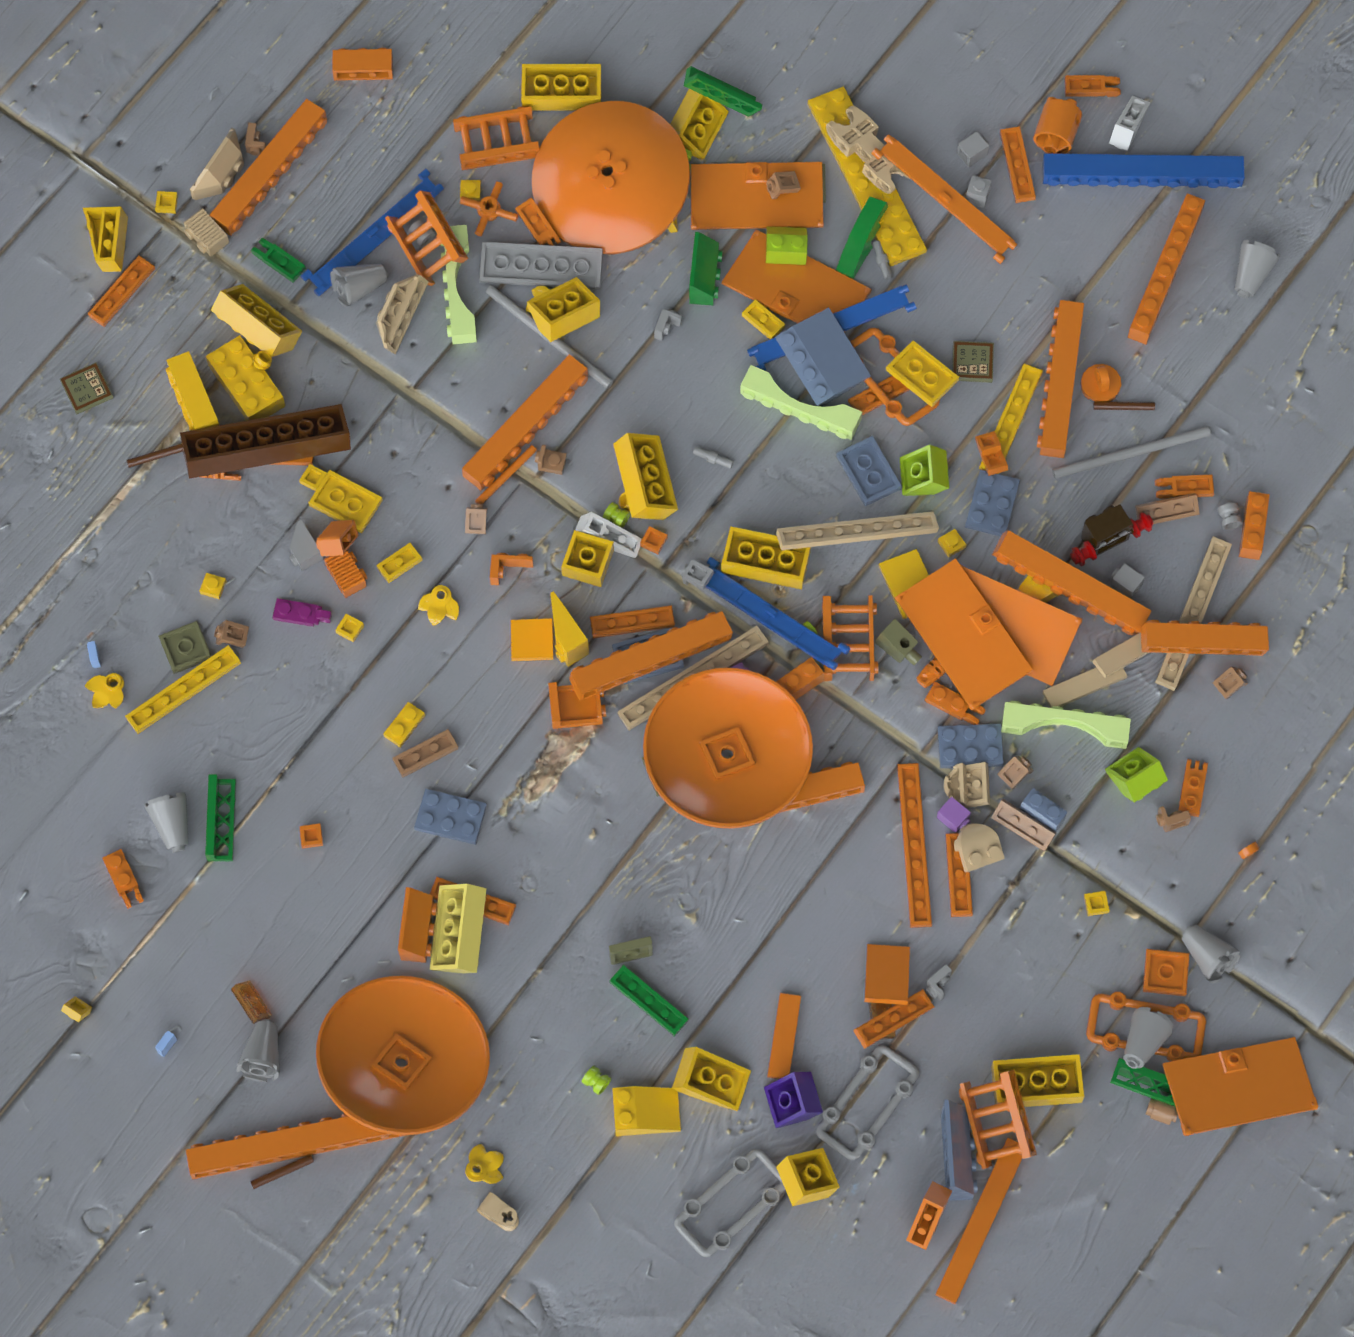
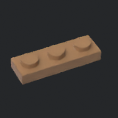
M1195 493L1135 505L1137 519H1139V514L1143 512L1146 515H1150L1154 524L1200 514L1198 499Z
M449 729L392 759L402 778L458 750V746Z
M1005 799L1000 801L991 817L1044 852L1057 833Z

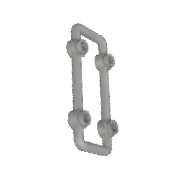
M885 1045L878 1046L871 1055H866L862 1058L860 1070L834 1105L828 1106L823 1110L822 1121L816 1129L817 1136L847 1159H858L864 1150L873 1148L876 1134L901 1100L907 1099L912 1095L913 1084L919 1076L918 1069ZM884 1054L907 1070L910 1075L906 1080L897 1083L894 1097L871 1128L859 1134L858 1145L854 1151H851L828 1135L825 1130L829 1125L838 1122L841 1108L865 1076L876 1071L878 1066L877 1060Z
M754 1149L746 1156H737L733 1161V1167L697 1199H689L685 1202L684 1211L675 1219V1228L697 1253L703 1257H710L718 1250L727 1249L734 1235L767 1206L772 1207L779 1202L780 1194L785 1191V1187L776 1168L777 1165L761 1149ZM758 1157L780 1181V1184L775 1188L765 1189L761 1201L726 1232H717L714 1235L713 1243L708 1248H705L683 1222L689 1217L695 1218L699 1216L701 1206L737 1174H746L750 1169V1163Z

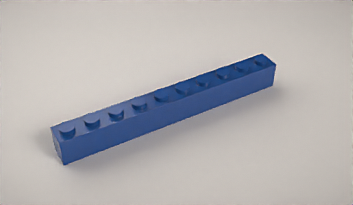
M1044 154L1042 162L1043 184L1050 186L1068 184L1069 186L1089 185L1092 187L1098 185H1108L1110 187L1118 185H1128L1129 187L1145 185L1149 187L1168 186L1171 188L1178 186H1188L1190 188L1198 186L1237 188L1242 187L1245 178L1244 156Z

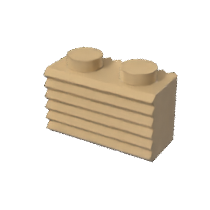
M203 208L184 222V233L190 240L193 238L196 240V245L203 254L207 252L212 257L216 252H219L220 249L229 244L227 234Z

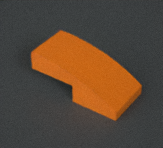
M995 431L975 436L988 476L1008 471V464L1001 451V444Z

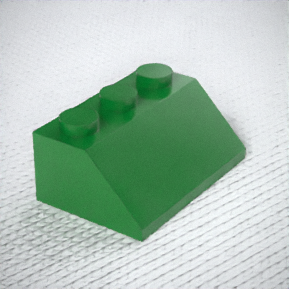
M695 232L689 304L713 306L714 298L718 299L719 287L715 285L716 280L720 281L721 268H717L718 262H722L723 250H719V242L700 232Z

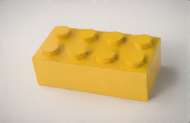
M522 64V106H531L532 111H572L601 102V64Z
M244 284L221 290L211 309L220 320L225 321L235 332L243 335L249 343L267 352L271 357L292 351L302 333L300 328Z
M239 335L206 355L208 366L246 421L269 417L285 407L284 398L266 371L255 367L253 362L254 354Z
M188 351L167 359L168 367L165 370L168 380L175 392V397L182 409V414L189 426V430L219 426L218 419L190 352Z
M626 433L614 442L613 446L631 517L664 520L676 512L678 506L660 436Z
M730 526L721 563V572L802 590L811 547L781 550L778 538L775 535Z
M1080 1054L994 1060L992 1062L993 1082L999 1081V1078H1001L1000 1073L1011 1070L1015 1071L1024 1107L1082 1103L1084 1099ZM1002 1089L995 1090V1104L1005 1102V1091Z

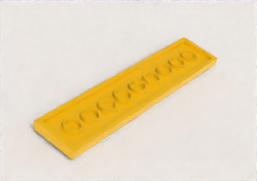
M844 86L808 100V106L860 209H863L869 196L885 201L888 204L887 210L879 221L880 229L875 235V239L880 241L884 254H887L889 266L892 267L926 253L927 249L896 188L890 194L877 188L862 173L865 162L855 152L846 157L833 143L827 133L826 124L830 121L844 126L850 125V119L846 114V110L854 105Z

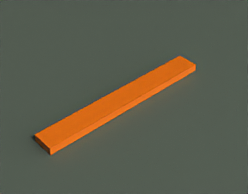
M897 764L910 928L932 927L919 764Z
M1007 1138L1003 1148L1016 1145L1017 1142ZM1019 1153L997 1159L939 1285L936 1296L956 1304L1021 1163L1022 1155Z

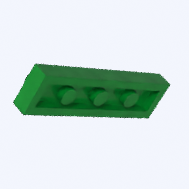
M623 965L609 980L610 984L674 1037L689 1021L686 1016L626 966Z

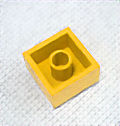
M574 530L561 566L562 576L602 587L614 553V542Z
M824 1148L787 1156L776 1166L792 1207L829 1198L840 1187Z

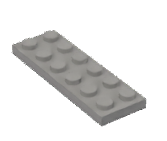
M482 242L479 281L480 283L557 287L577 277L588 289H600L603 249Z

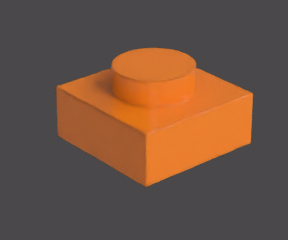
M649 526L640 542V547L659 555L668 535Z
M320 823L299 826L302 849L323 846Z

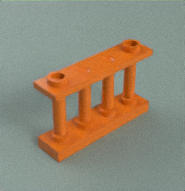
M520 106L512 110L470 117L461 116L453 119L454 131H461L465 151L464 154H459L461 169L468 170L536 158L539 144L538 141H531L527 121L533 119L531 106ZM520 121L524 143L512 145L508 123ZM500 125L504 143L503 147L492 148L489 126ZM481 128L484 150L474 152L472 150L469 130Z
M419 191L415 194L418 200L415 207L399 219L387 216L385 219L388 223L389 231L397 238L416 273L429 281L427 285L433 286L435 282L431 275L450 261L463 263L468 257L431 193ZM421 211H424L428 217L427 221L407 235L402 226ZM430 228H434L437 238L417 252L412 242ZM443 244L447 250L446 255L429 268H426L421 259Z
M868 595V605H835V603H831V596H823V639L835 647L839 645L836 642H832V635H836V633H868L869 644H846L851 648L850 652H869V663H838L835 670L823 665L824 681H832V676L836 672H869L870 681H874V674H878V661H874L873 615H877V603H873V595ZM835 613H868V624H836L832 622L831 615H835Z
M1014 1070L1000 1073L1001 1078H999V1081L971 1087L970 1081L960 1084L959 1095L965 1103L977 1148L976 1159L982 1169L993 1166L991 1162L993 1159L1017 1153L1022 1155L1023 1159L1037 1155ZM999 1089L1005 1091V1102L977 1109L974 1096ZM1006 1110L1011 1113V1123L983 1130L980 1117ZM1009 1132L1016 1133L1018 1140L1016 1145L992 1151L988 1150L986 1138Z

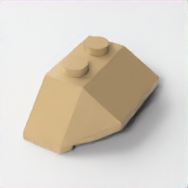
M234 128L229 130L223 142L190 188L192 199L199 200L223 194L226 188H230L236 173L242 170L244 161Z
M419 274L394 283L390 292L386 295V301L382 310L379 311L376 325L383 346L395 355L429 282Z

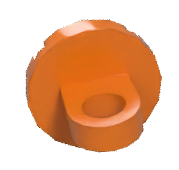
M1095 364L1088 367L1083 373L1080 382L1081 391L1087 399H1091L1094 402H1110L1119 394L1121 377L1111 366Z

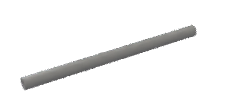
M490 285L487 288V295L567 357L570 354L587 367L588 374L606 389L611 387L613 380L558 338L550 342L538 330L532 316L494 286Z
M1206 426L1052 469V473L1055 479L1205 438L1211 436L1209 427Z

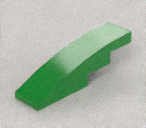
M869 196L851 230L836 271L854 279L873 248L871 242L880 229L879 221L888 208L887 202Z

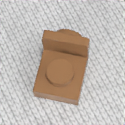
M248 122L245 147L246 153L258 156L266 148L265 142H260L261 132L257 130L256 123Z
M795 171L775 172L766 183L767 190L772 199H777L783 193H798L801 189Z
M542 445L541 450H537L535 456L538 470L562 475L567 453L547 450L546 445Z
M471 504V507L466 508L465 533L486 534L488 508H483V504Z
M225 620L215 629V644L221 645L224 642L241 648L245 647L249 626Z
M1230 667L1212 682L1225 699H1228L1238 689L1248 684L1245 672L1241 668L1237 669L1235 667Z
M1014 756L997 775L1011 789H1014L1028 774L1033 772V769L1030 767L1032 764L1024 756Z
M1164 806L1159 807L1158 814L1156 815L1158 825L1160 827L1163 826L1165 832L1187 826L1191 820L1189 812H1182L1181 810L1171 813L1168 817Z

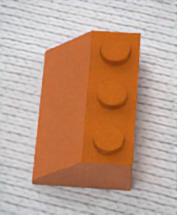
M406 887L398 952L401 961L426 963L427 956L431 957L432 944H429V938L434 936L435 923H432V916H436L437 903H434L433 895L411 887Z

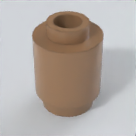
M1152 1098L1146 1111V1115L1150 1116V1119L1170 1125L1171 1121L1175 1123L1178 1116L1175 1106Z

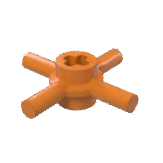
M497 181L491 195L482 198L480 202L463 196L460 199V204L477 209L478 215L481 217L475 231L477 236L481 237L488 221H494L498 216L515 222L518 219V214L501 209V205L497 201L503 187L501 182Z

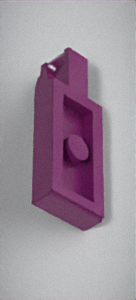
M277 598L272 618L275 621L314 627V625H319V622L330 623L332 614L331 611L322 610V606Z

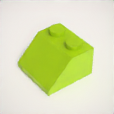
M767 226L766 263L806 265L807 228Z
M927 445L900 457L902 494L904 496L934 495L949 489L946 450L933 445Z
M1137 747L1105 768L1106 773L1121 793L1134 803L1143 799L1145 795L1158 789L1163 783L1168 781L1160 760L1140 747Z

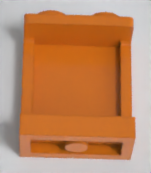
M557 682L548 683L553 729L603 724L602 717H606L605 704L601 705L600 697H604V692L579 701L572 685L557 686Z

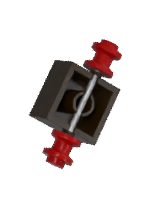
M1121 504L1115 507L1113 505L1109 506L1102 514L1098 516L1092 515L1085 520L1081 535L1084 547L1081 549L1077 547L1072 548L1071 558L1076 565L1079 564L1082 567L1085 565V560L1090 558L1094 561L1098 555L1129 540L1130 533L1135 538L1141 536V531H1152L1153 520L1149 514L1146 515L1142 512L1139 514V519L1134 521L1128 517Z

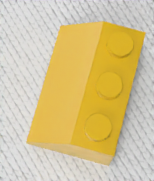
M688 89L670 125L678 133L685 149L690 150L692 156L703 160L729 111L722 104Z
M577 277L527 301L528 308L538 330L550 342L600 318V299Z

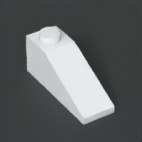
M1135 96L1130 98L1115 124L1109 144L1128 151L1150 106V102Z
M593 512L582 515L576 527V531L613 541L615 552L633 558L637 557L642 538Z

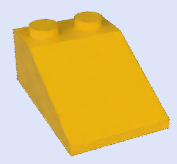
M553 591L550 593L556 640L555 648L557 650L555 654L561 663L565 662L570 667L589 655L588 639Z
M685 1048L672 1089L687 1096L738 1111L751 1070L701 1048Z
M640 1086L612 1088L616 1136L681 1132L678 1091L672 1088Z

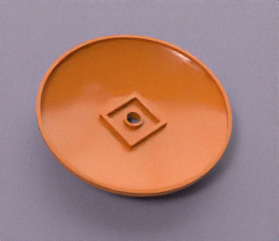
M605 101L590 104L563 118L543 140L537 152L532 170L534 201L557 236L572 247L602 248L603 254H620L633 251L659 237L669 228L680 213L685 203L690 183V167L687 152L675 129L662 116L651 109L625 101ZM607 167L613 169L612 174L609 176L602 174L603 170Z
M739 668L705 670L676 683L660 698L653 708L646 724L643 741L645 767L649 779L660 797L676 812L696 823L729 829L761 823L785 809L802 789L810 771L813 753L809 723L794 697L770 678ZM724 750H731L733 756L731 758H724L721 753Z
M388 976L358 985L343 995L331 1007L318 1033L316 1064L320 1080L328 1096L351 1119L370 1129L383 1133L416 1135L447 1126L468 1111L479 1097L485 1085L490 1064V1051L486 1032L478 1016L453 991L423 978ZM404 1059L407 1065L400 1067L396 1064V1060Z

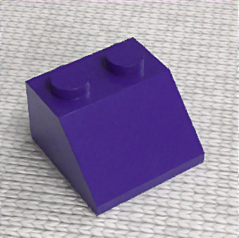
M811 1071L792 1072L764 1087L775 1128L803 1122L823 1113Z

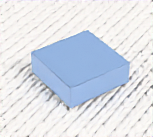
M95 641L88 642L87 648L91 665L94 668H99L101 663Z
M167 1031L157 1043L155 1048L161 1056L165 1057L177 1041L175 1035Z

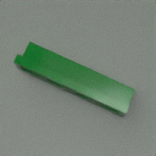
M690 66L687 68L683 86L748 117L762 110L763 104L757 102L755 96L695 67Z
M217 774L208 775L205 856L208 862L233 861L236 779H218ZM219 785H231V792L223 797L219 793ZM226 803L230 807V812L223 818L218 813V808ZM225 823L229 827V832L222 838L217 833V829ZM222 843L229 848L228 856H216L217 848Z
M1118 1059L1110 1083L1175 1106L1172 1095L1166 1097L1161 1095L1159 1091L1171 1094L1166 1075L1145 1067L1134 1069L1129 1067L1124 1059ZM1117 1075L1123 1076L1130 1080L1122 1081L1120 1079H1117ZM1139 1083L1150 1086V1088H1141Z

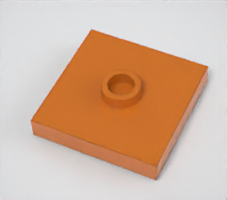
M1146 949L1143 992L1186 997L1189 953Z

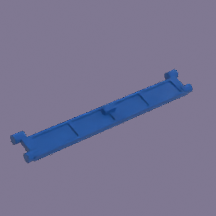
M426 168L418 174V177L422 180L419 185L314 275L309 269L300 275L303 281L306 282L310 279L317 287L314 292L318 297L332 286L330 273L333 271V268L356 266L392 235L387 227L388 223L385 217L391 216L399 219L417 205L418 200L415 194L419 191L430 192L433 198H435L444 190L440 183L435 186L430 181L428 176L431 174Z
M906 284L833 313L842 330L847 331L905 307L907 313L917 308L914 302H908L905 293L910 291ZM776 338L747 349L750 357L754 355L756 357L758 366L755 367L766 371L764 364L786 356Z
M712 557L708 559L707 564L710 565L709 568L714 570V574L706 588L826 667L835 670L838 666L835 660L842 652L846 655L850 652L851 648L843 642L838 647H835L717 570L720 562Z

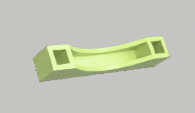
M467 225L450 226L467 255L469 253ZM444 246L445 252H442V253H441V258H442L444 255H446V251H447V250H446L445 246ZM450 261L446 264V270L442 271L443 283L447 282L448 286L447 289H444L445 301H449V307H445L446 319H450L451 325H447L448 337H452L453 344L477 342L475 317L461 301L456 287L457 275L462 263Z
M750 365L740 386V393L749 400L755 399L766 407L779 409L785 415L798 417L804 423L817 425L819 429L831 431L842 439L852 440L862 420V411L845 404L821 407L799 402L782 391L774 382L769 372Z
M1019 701L1005 702L1001 732L1023 735L1041 726L1067 725L1088 732L1106 747L1126 749L1131 719L1126 718L1124 715L1107 716L1102 712H1093L1092 714L1085 713L1080 709L1070 711L1063 710L1062 707L1058 706L1047 708L1036 703L1025 705Z

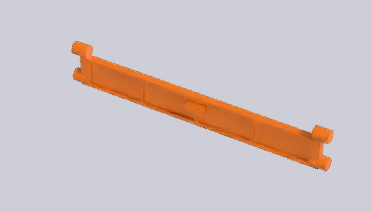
M888 134L884 138L887 144L881 150L875 148L871 154L878 160L884 155L997 253L993 259L1001 264L1005 260L1002 254L1008 248L1014 250L1018 245L1015 240L904 145Z

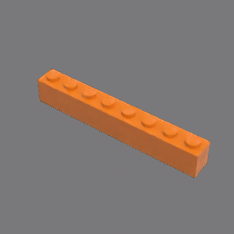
M306 98L210 213V217L226 234L231 236L241 228L245 218L252 215L255 206L265 199L271 187L273 188L277 185L280 176L290 169L294 159L301 156L304 147L314 140L315 134L319 129L322 130L325 127L327 116L324 109Z
M1188 193L1186 194L1132 321L1127 338L1147 345L1203 212L1206 200Z
M1060 300L1059 307L1054 309L1053 319H1057V323L1052 325L1051 337L1055 338L1054 344L1050 343L1048 354L1052 356V362L1048 361L1046 374H1050L1049 380H1045L1044 392L1048 393L1047 399L1043 398L1041 410L1045 411V416L1040 417L1039 429H1043L1042 436L1038 435L1037 447L1040 448L1039 455L1064 458L1084 303Z
M569 354L463 466V477L481 491L485 486L489 487L493 483L494 477L507 468L508 462L520 454L521 448L534 439L535 433L547 425L548 419L552 415L558 414L562 408L561 405L566 400L572 399L575 390L579 386L582 387L588 381V368Z
M1009 530L1002 533L992 553L1001 564L1013 566L1017 573L1029 575L1035 583L1039 585L1045 584L1050 587V591L1057 595L1063 594L1068 597L1069 602L1086 607L1087 612L1102 616L1106 623L1118 625L1128 635L1141 633V627L1147 622L1151 613L1150 609Z
M723 611L718 613L711 612L701 620H691L686 626L681 628L674 627L664 635H654L644 643H634L627 650H617L604 659L597 658L590 665L585 667L583 665L577 666L570 673L569 680L579 701H582L731 640L733 631Z

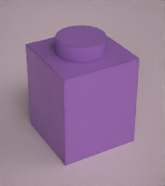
M951 797L938 811L937 819L954 833H957L963 826L970 824L971 812Z

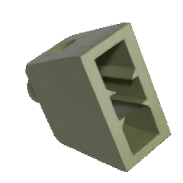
M895 618L874 642L898 663H901L906 658L915 666L922 658L914 649L918 643L917 640Z

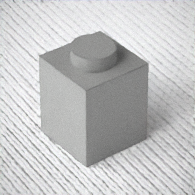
M975 132L958 144L957 154L970 167L988 155L989 143L984 136L981 137L978 132Z
M972 175L966 199L974 206L985 208L992 180Z
M1124 563L1121 568L1117 567L1112 573L1111 587L1132 599L1142 587L1145 577Z

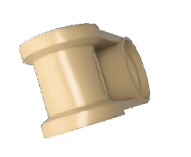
M489 1192L477 1208L479 1214L505 1231H513L519 1225L516 1211L492 1192ZM512 1216V1219H513V1220H512V1221H509V1220H508V1221H506V1223H505L504 1218H505V1217L510 1218V1217Z

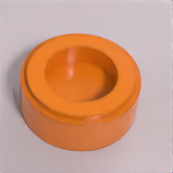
M1255 841L1238 852V854L1244 860L1257 852L1260 847Z

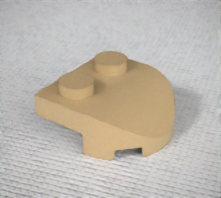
M986 762L969 765L959 763L953 766V770L944 779L946 795L949 798L953 797L966 808L990 805L988 764Z
M971 823L960 829L961 832L954 841V849L960 854L964 872H970L1005 859L999 837L992 828L983 824Z

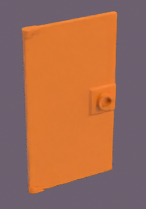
M822 162L691 164V230L762 229L767 226L823 228ZM795 171L801 187L798 193H783L777 199H772L766 185L770 177L775 172Z
M757 229L721 282V284L752 300L756 299L771 311L796 323H800L827 308H830L832 313H836L863 302L872 291L871 288L807 256L806 265L766 263V234Z
M956 558L894 598L964 698L971 711L1033 671Z
M961 565L1033 669L1027 675L1053 686L1083 619Z
M1295 1037L1162 1064L1184 1136L1318 1110L1317 1100L1314 1097Z

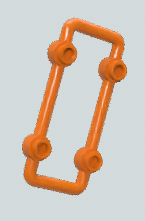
M875 327L867 329L850 341L855 348L874 335L879 340V348L882 352L890 353L894 358L900 353L895 347L896 341L894 337L884 335L880 329ZM871 377L864 381L886 406V415L890 418H896L905 426L914 424L936 409L940 403L939 400L933 407L927 404L906 418L901 412L902 405L899 401L891 400Z
M1114 992L1111 995L1097 994L1092 998L1086 1036L1090 1042L1101 1044L1105 1050L1125 1049L1127 1040H1121L1115 1033H1107L1105 1036L1095 1035L1100 1002L1108 1003L1114 1010H1121L1124 1007L1135 1009L1148 1007L1151 1008V1012L1159 1011L1163 1014L1173 1015V1018L1178 1022H1185L1188 1018L1198 1020L1193 1053L1185 1052L1179 1045H1171L1169 1048L1160 1047L1155 1055L1165 1056L1169 1062L1201 1056L1206 1017L1201 1012L1190 1010L1186 1004L1180 1003L1175 1007L1128 999L1122 992Z

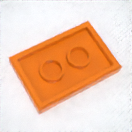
M867 944L864 1002L908 1005L910 947Z

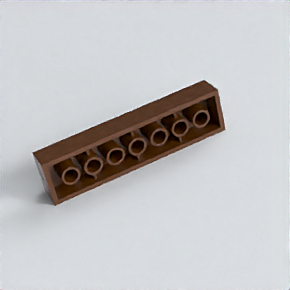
M342 404L180 432L182 451L189 479L351 450L350 433Z

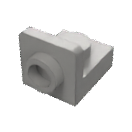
M663 309L655 327L654 338L662 341L664 334L668 335L671 324L680 327L682 316L674 310Z
M693 559L689 565L686 564L681 572L683 584L688 585L691 583L703 590L714 574L713 569Z
M947 964L930 977L926 983L928 994L933 999L937 998L939 1001L943 1000L945 995L939 986L944 987L951 980L952 970Z

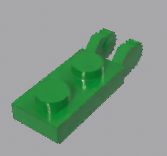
M261 238L259 243L268 250L266 253L256 247L251 249L252 254L292 283L306 270V266L264 238Z

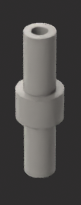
M880 241L873 242V247L877 256L875 258L877 265L881 267L884 279H891L892 275L888 266L887 254H884Z
M695 447L693 451L694 455L707 459V462L714 465L717 463L730 469L733 466L734 461L719 456V453L715 451L709 452L699 447Z

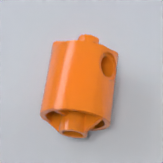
M1047 98L1033 136L1034 143L1046 153L1066 154L1071 150L1082 118V111L1077 107V102L1073 99Z

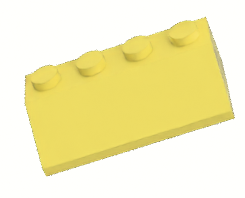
M471 884L439 886L430 970L462 974L477 973L487 888Z

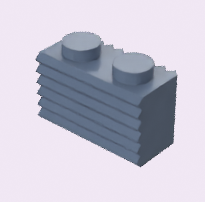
M1035 788L1029 792L1020 806V810L1055 832L1063 824L1067 815V810L1060 808V805L1053 803V800L1050 801L1049 798L1043 796Z

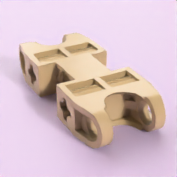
M850 106L846 110V114L850 119V125L844 126L830 121L826 124L827 133L833 143L846 157L855 152L865 162L862 173L877 188L890 194L895 190V185L891 180L892 174H899L902 177L910 178L884 155L878 160L871 154L875 148L881 150L885 146L876 137L879 126L862 110L855 106Z

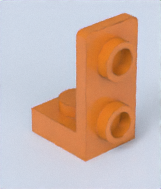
M507 553L491 554V585H499V579L504 576V566L533 568V557L527 554H518L517 556L508 555Z

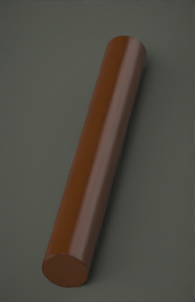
M1093 402V410H1155V402Z
M182 444L126 460L128 467H134L183 452Z
M311 1154L250 1181L253 1189L313 1163Z

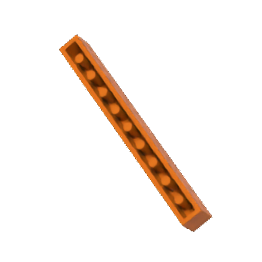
M342 1114L341 1118L332 1119V1117L320 1119V1122L317 1123L302 1122L298 1124V1127L289 1128V1126H282L273 1132H268L267 1130L258 1131L254 1136L238 1135L234 1137V1140L229 1141L218 1139L210 1145L194 1144L190 1149H186L190 1176L192 1179H198L407 1135H394L376 1131L361 1125L346 1114Z

